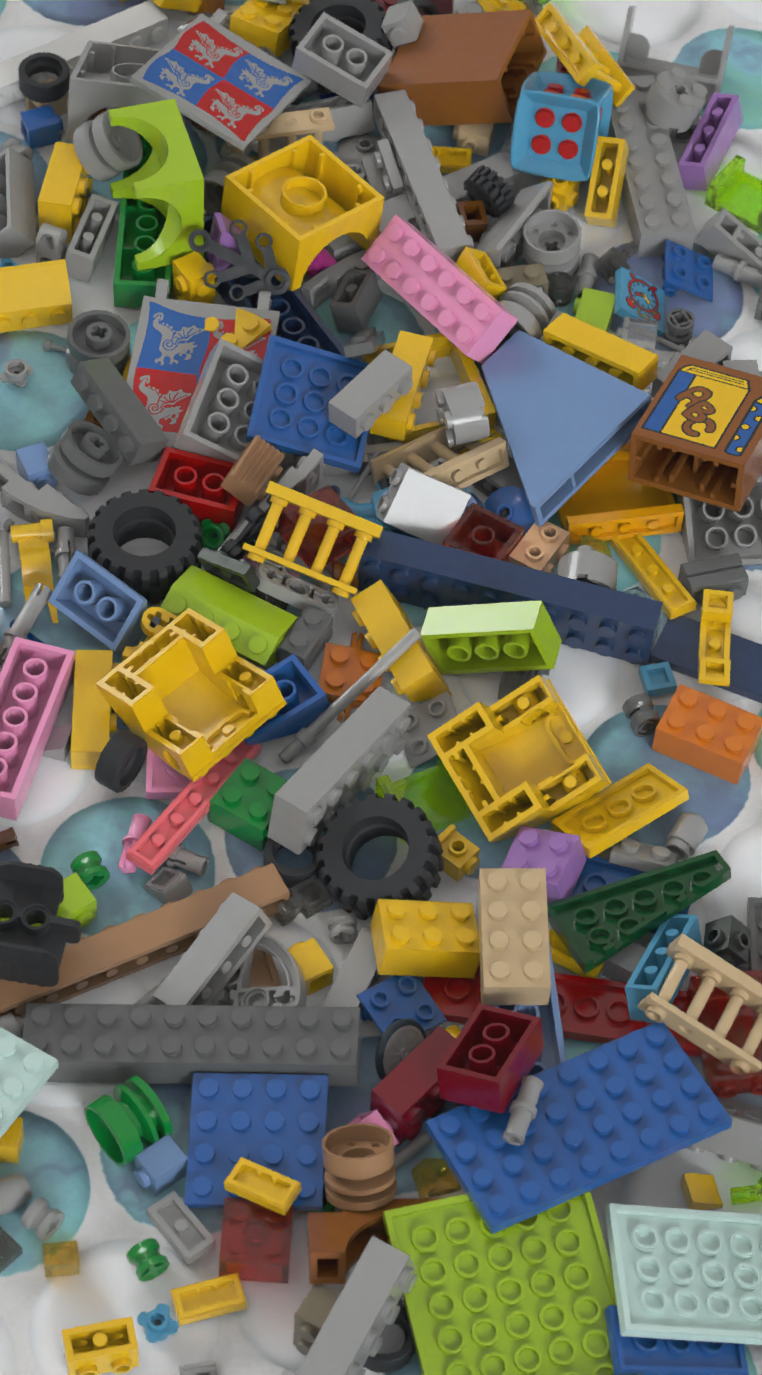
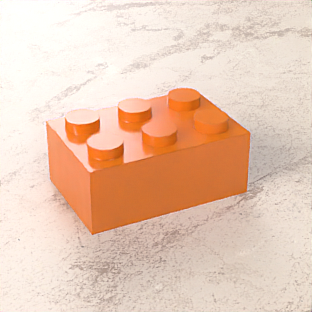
M679 684L656 727L652 750L738 785L761 739L762 717Z

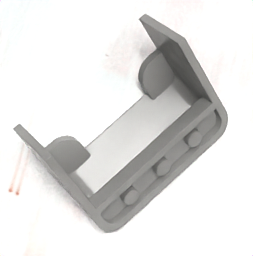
M630 5L617 61L628 77L653 75L654 80H656L661 72L671 71L673 67H679L686 72V75L706 87L707 94L704 104L707 105L713 93H720L735 26H728L723 51L711 49L705 52L701 58L700 66L697 68L648 58L650 49L648 39L641 34L632 33L637 6Z

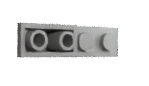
M0 461V492L2 506L31 524L40 523L42 519L52 518L53 532H56L59 527L69 526L75 530L74 537L87 538L90 517L82 507L74 505L63 492L56 491L48 484L38 490L34 483L26 481L18 475L12 466L5 465Z

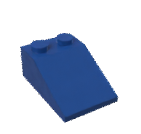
M294 654L265 671L274 677L287 704L273 718L268 719L256 729L251 737L244 740L248 746L296 734L301 728H307L329 707L326 693Z

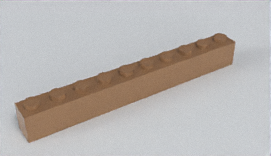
M273 863L264 867L257 866L244 875L236 878H227L220 882L219 885L206 890H197L187 898L177 902L165 903L157 910L147 914H138L131 920L117 926H108L100 933L90 937H81L79 943H71L65 946L59 968V981L54 987H40L38 985H28L27 983L22 984L15 981L0 980V1017L11 1013L14 1018H25L27 1003L59 1004L186 952L198 937L199 932L206 927L218 911L220 905L227 900L232 892L260 907L268 918L289 910L290 892Z

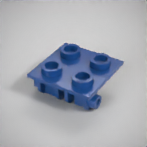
M666 239L665 252L662 255V260L664 261L662 267V279L664 280L662 290H664L665 295L673 297L680 289H683L712 302L713 259Z
M395 975L357 994V998L363 1005V1008L360 1009L362 1020L373 1021L381 1034L392 1023L400 1019L408 1018L417 1021L424 1028L425 1032L447 1020L417 976Z

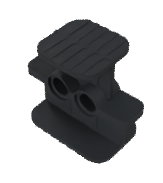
M12 860L0 863V919H9L7 921H0V980L15 981L22 984L27 983L28 985H38L40 987H54L59 981V968L66 943L76 944L80 941L81 923L74 919L56 916L59 904L63 902L64 886L63 876L52 867ZM32 924H42L38 927L31 926Z

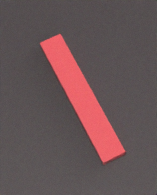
M243 740L227 757L222 758L211 767L206 775L198 778L195 782L191 780L126 852V859L150 875H153L174 849L209 812L211 798L245 758L254 761L261 753L262 746L259 744L248 746Z

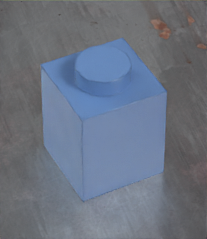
M44 442L16 450V464L20 476L26 481L34 483L38 490L46 484L51 487L57 486V479L50 472L47 465V455L49 452Z
M167 1134L135 1156L134 1176L144 1189L148 1187L157 1196L186 1176L187 1160L189 1158L171 1136Z

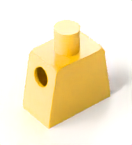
M465 247L456 264L497 300L506 292L507 287L488 254L477 249Z

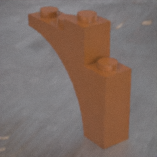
M444 1198L393 1199L382 1207L368 1211L340 1209V1212H307V1252L310 1284H345L347 1273L360 1259L372 1236L389 1244L382 1216L384 1211Z

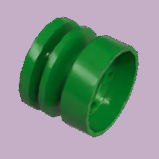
M136 1075L127 1079L124 1085L119 1084L113 1089L114 1099L104 1094L84 1108L87 1124L98 1144L107 1156L121 1167L134 1160L135 1156L143 1151L142 1142L149 1147L167 1134L172 1135V1124L163 1104L150 1086Z

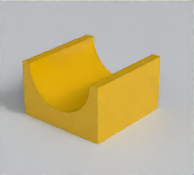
M308 135L225 176L221 214L231 222L235 219H241L246 223V234L253 257L265 268L262 250L256 246L255 238L262 232L268 233L272 237V250L277 266L284 268L289 273L290 286L288 289L293 292L301 287L303 277L318 253L339 236L347 234L364 250L367 251L379 234L385 197L312 135ZM242 223L235 224L240 229L244 230V225ZM266 236L260 237L259 245L262 247L267 246L269 238ZM274 275L281 282V277Z

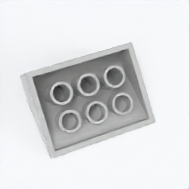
M220 338L208 355L172 448L235 463L245 447L250 443L245 441L263 359Z
M762 476L759 477L740 512L676 494L677 504L682 503L684 509L681 532L688 562L739 553L743 566L762 565Z

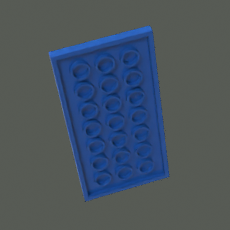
M655 1022L532 1075L540 1079L544 1086L536 1104V1118L529 1124L523 1145H512L503 1139V1134L506 1131L511 1116L509 1108L511 1103L516 1100L520 1088L503 1114L462 1105L427 1120L425 1129L491 1234H494L731 1128L732 1119L665 1023Z

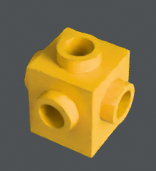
M550 177L544 178L541 183L545 181L553 182L550 209L567 212L570 207L574 208L579 199L580 181H568Z

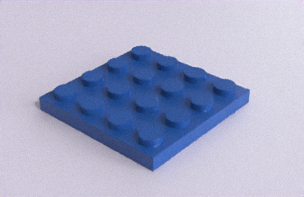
M270 334L245 441L250 442L256 435H260L261 439H265V442L270 443V446H274L276 450L300 457H307L313 449H316L324 454V464L358 473L362 464L368 431H364L357 438H354L329 421L328 402L364 370L369 363L349 357L346 358L339 354Z
M193 1073L185 1206H188V1208L270 1210L225 1190L224 1181L240 1157H243L301 1183L302 1190L289 1210L323 1211L325 1168L323 1166L322 1139L327 1134L329 1076Z

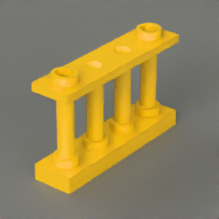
M548 2L535 18L542 37L578 84L585 87L593 78L612 85L613 104L619 107L636 88L589 26L586 25L580 33H577L559 9Z
M270 481L266 493L271 496L270 502L272 504L255 545L252 546L247 543L243 545L242 549L248 552L247 558L264 564L265 559L333 586L331 592L348 599L350 594L357 595L358 589L350 586L367 543L371 542L373 538L380 539L384 529L383 526ZM288 503L300 507L298 510L300 516L281 558L266 552V548L283 507L287 508ZM316 515L328 519L326 522L328 528L312 567L308 569L294 563V560L311 519H315ZM346 526L356 530L354 534L356 540L340 579L337 581L322 575V572L339 531H343Z

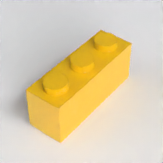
M598 136L584 214L589 225L616 228L629 153V146L625 139Z

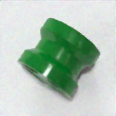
M87 851L80 854L70 865L72 872L77 873L90 891L103 886L110 878V873L106 866L101 865L102 858L97 851Z
M155 1238L138 1242L126 1254L128 1262L131 1265H135L136 1276L141 1282L157 1278L169 1267V1261L166 1256L160 1254V1245Z

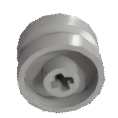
M108 110L96 116L94 120L87 121L78 126L74 131L73 143L77 157L85 170L99 181H109L120 175L122 171L135 167L142 160L143 149L138 133L127 127L111 126L108 119Z

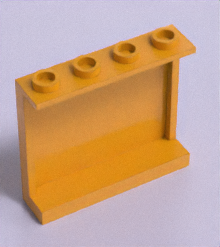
M631 439L556 511L561 528L570 532L568 545L608 541L616 536H620V539L633 538L637 533H640L642 536L681 532L684 509L682 503L675 504L671 492L627 480Z

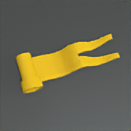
M52 518L42 519L40 523L10 525L11 542L18 543L25 602L36 583H42L41 590L46 585L54 591L49 543L54 542ZM47 601L52 623H59L57 608Z

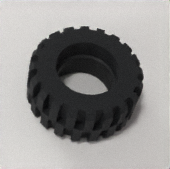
M309 0L310 3L308 5L303 4L298 10L299 14L296 13L294 15L292 24L289 27L288 34L293 59L297 46L323 12L388 50L392 51L393 49L391 42L381 27L386 12H384L382 5L374 0ZM317 83V88L321 90L326 88L323 85Z
M139 489L138 493L124 492L120 498L114 496L106 501V507L104 505L100 506L95 512V516L91 518L87 532L88 557L147 599V602H150L151 605L159 604L160 600L165 599L171 586L191 565L201 568V563L197 558L202 550L200 522L197 516L192 514V509L185 503L181 505L180 499L173 495L167 497L162 491L155 490V493L147 492V489ZM138 538L156 539L169 546L165 551L151 556L133 555L120 547Z
M377 793L367 794L366 800L360 801L358 797L350 800L351 806L346 809L341 806L334 812L336 818L333 821L327 820L323 826L326 835H320L318 838L317 846L320 851L316 853V862L320 868L319 874L335 902L338 901L340 907L347 913L353 912L356 918L367 920L368 916L373 917L378 899L429 901L433 896L430 889L431 887L438 888L441 881L438 872L444 869V860L441 856L443 849L426 813L420 807H414L412 801L404 797L398 801L395 794L385 793L384 798H379ZM380 836H395L407 842L409 849L406 860L392 875L383 879L368 880L354 874L352 865L355 855L368 841Z

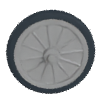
M408 1018L400 1019L392 1023L382 1034L375 1053V1068L381 1081L427 1038L424 1028L417 1021Z

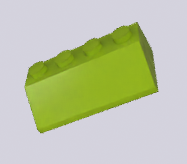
M191 565L171 586L160 607L176 616L190 608L225 628L237 655L265 670L275 665L278 658L277 647L298 618L194 565Z

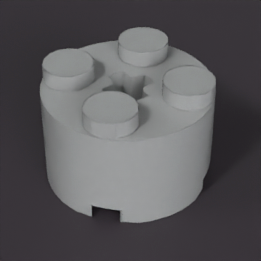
M673 67L671 71L661 72L643 100V106L645 105L647 108L645 114L652 123L663 130L669 131L670 128L678 129L677 133L685 132L691 127L703 107L707 89L686 75L683 69Z
M466 382L434 391L439 409H436L437 420L440 426L445 425L447 428L444 431V436L448 448L490 436L488 416L484 415L483 410L485 406L484 399L476 382Z
M582 545L577 548V551L570 552L559 560L557 575L616 590L618 563L606 554L595 551L593 547Z

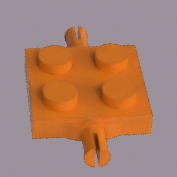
M358 632L352 633L350 646L326 642L318 685L326 693L328 701L334 703L378 661L377 657L381 653L362 649L364 639L362 633L359 634L358 642H356ZM382 675L337 716L339 722H342L343 713H345V722L350 717L351 708H359L381 686Z

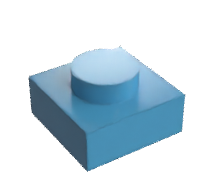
M668 661L639 666L638 675L645 694L654 697L676 692L677 684Z

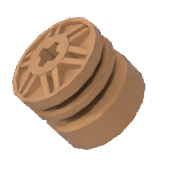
M358 1123L337 1127L326 1134L322 1139L323 1166L326 1169L324 1178L326 1199L330 1204L343 1210L368 1211L391 1202L397 1195L396 1167L393 1165L395 1163L394 1139L391 1132L379 1125Z

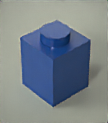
M51 105L20 112L21 133L29 148L33 150L55 144L56 141L61 142L60 131L64 129L62 118L59 114H55Z

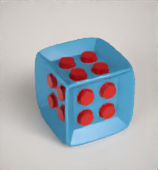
M549 71L532 72L522 84L516 106L510 149L511 167L525 173L555 179L590 181L598 136L608 137L613 103V86L592 78L583 87L574 80L571 74Z

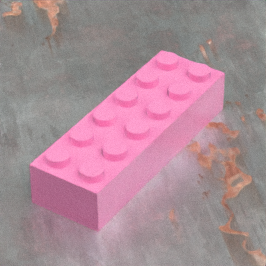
M396 214L361 258L466 356L481 364L488 359L519 320L414 225Z
M15 637L0 672V817L15 821L18 819L43 756L44 748L73 681L75 651Z

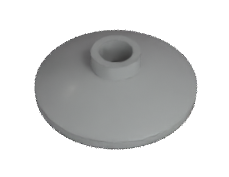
M371 134L349 136L338 147L339 159L345 164L357 163L362 165V157L377 152V141L382 139Z

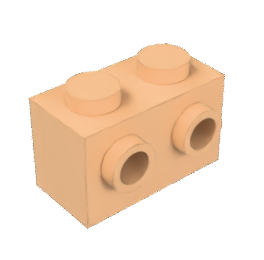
M548 521L541 527L534 523L509 555L508 562L554 574L559 560L570 552L571 546L568 545L570 532Z

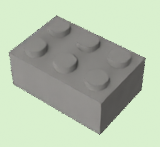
M323 12L297 46L292 68L362 108L387 74L393 52Z

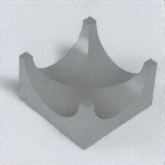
M88 40L70 77L67 141L73 142L76 128L85 123L92 114L103 108L111 106L128 107L161 101L129 81L130 77L161 49ZM180 113L181 117L188 118L187 116Z

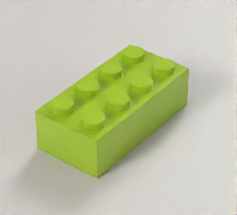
M542 600L429 607L421 630V638L441 675L554 669L562 642Z

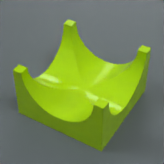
M174 98L108 110V119L111 126L130 128L143 136L153 147L149 159L137 172L125 179L110 183V192L113 199L132 198L142 200L156 207L166 218L164 228L156 242L146 251L135 255L137 271L172 265L173 260L193 252L188 243L190 233L195 229H204V177L176 100ZM197 235L194 238L195 244L203 245L204 236Z

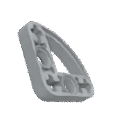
M273 532L266 552L282 558L291 537L280 532ZM301 544L294 563L311 569L316 555ZM265 559L264 564L257 562L255 573L260 580V584L257 587L258 590L301 610H304L306 605H311L331 614V616L333 615L339 604V595L331 592L333 586L311 578L315 583L313 585L287 573L286 567L274 564V562L272 563ZM325 566L322 575L334 579L328 568Z
M264 934L238 968L240 969L238 979L231 983L227 982L212 1002V1005L229 1006L231 999L234 1005L230 1006H252L256 999L264 997L266 998L265 1006H284L283 1004L289 1003L290 998H293L295 1001L290 1002L288 1006H306V983L303 972L292 954L279 941ZM254 949L265 951L279 960L285 971L288 986L248 988Z

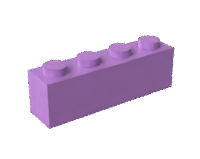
M713 93L678 163L684 189L709 191L743 121L739 95Z

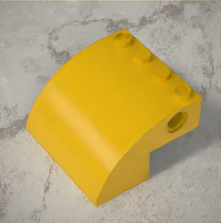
M187 608L96 683L106 701L135 735L144 739L147 742L148 748L160 759L193 782L206 775L211 767L222 758L227 757L236 746L246 738L251 737L256 729L268 719L273 718L287 704L272 675L237 655L225 628L190 608Z
M539 674L490 707L478 701L427 735L489 842H497L516 836L520 826L532 828L541 826L612 784L550 679H545Z

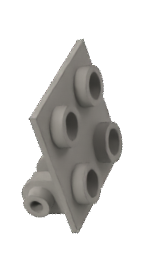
M448 691L409 710L408 717L411 718V721L404 734L406 739L404 750L411 768L438 756L427 735L457 716Z

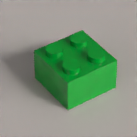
M245 758L211 798L210 822L262 852L269 838L267 835L274 795L287 781L250 759Z

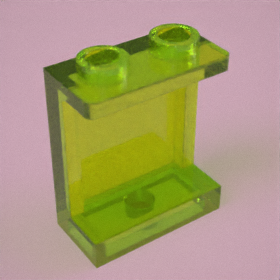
M736 155L708 185L705 205L718 212L725 208L747 228L760 234L762 232V180L745 172L746 159Z
M439 756L436 766L395 782L391 781L388 774L376 778L375 793H377L379 798H384V794L389 793L395 794L398 801L403 797L412 801L414 807H420L426 813L435 831L447 827L451 823L454 824L470 818L471 810ZM400 838V840H401V842H402L403 844L406 843L405 840H403V839Z

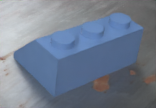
M76 550L48 602L114 652H123L126 646H136L143 635L140 623L143 613L147 610V599L82 551Z

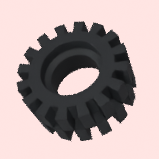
M479 166L463 183L465 185L464 190L468 191L466 193L467 196L472 198L471 201L482 200L486 215H490L492 218H499L515 200L513 191L509 190V184L504 183V178L502 176L498 177L497 172L491 171L490 167Z

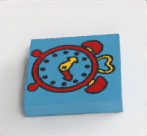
M621 266L615 271V314L649 333L661 336L664 333V290Z

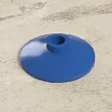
M516 486L502 487L494 491L484 503L485 510L481 514L482 527L485 533L497 543L504 545L519 543L535 523L522 488ZM509 508V516L503 518L502 512L505 509Z

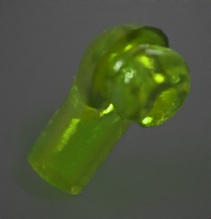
M762 1177L758 1180V1185L730 1188L732 1204L762 1201Z

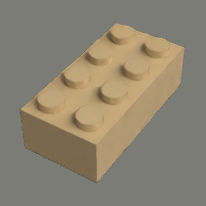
M480 868L477 890L481 1004L548 1005L551 991L546 868Z

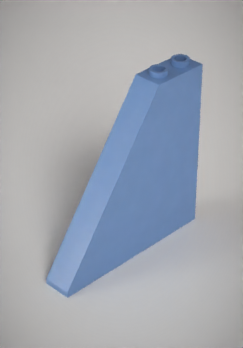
M520 330L481 365L487 388L535 524L539 527L566 503L631 438V433L652 402L650 394Z

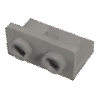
M388 138L378 140L377 152L362 157V165L369 185L385 197L384 201L403 194L404 185Z

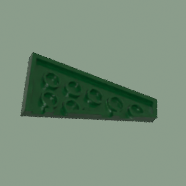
M714 850L548 903V923L583 973L587 974L731 879V868L718 851Z

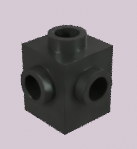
M733 915L705 924L703 947L734 967L746 964L749 959L751 929Z

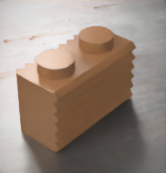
M256 435L245 447L220 486L248 507L255 500L260 503L267 495L266 489L268 486L266 484L268 481L274 482L283 470L280 463L285 457L284 453H280L274 446H270V443L265 442V439H261L260 435Z

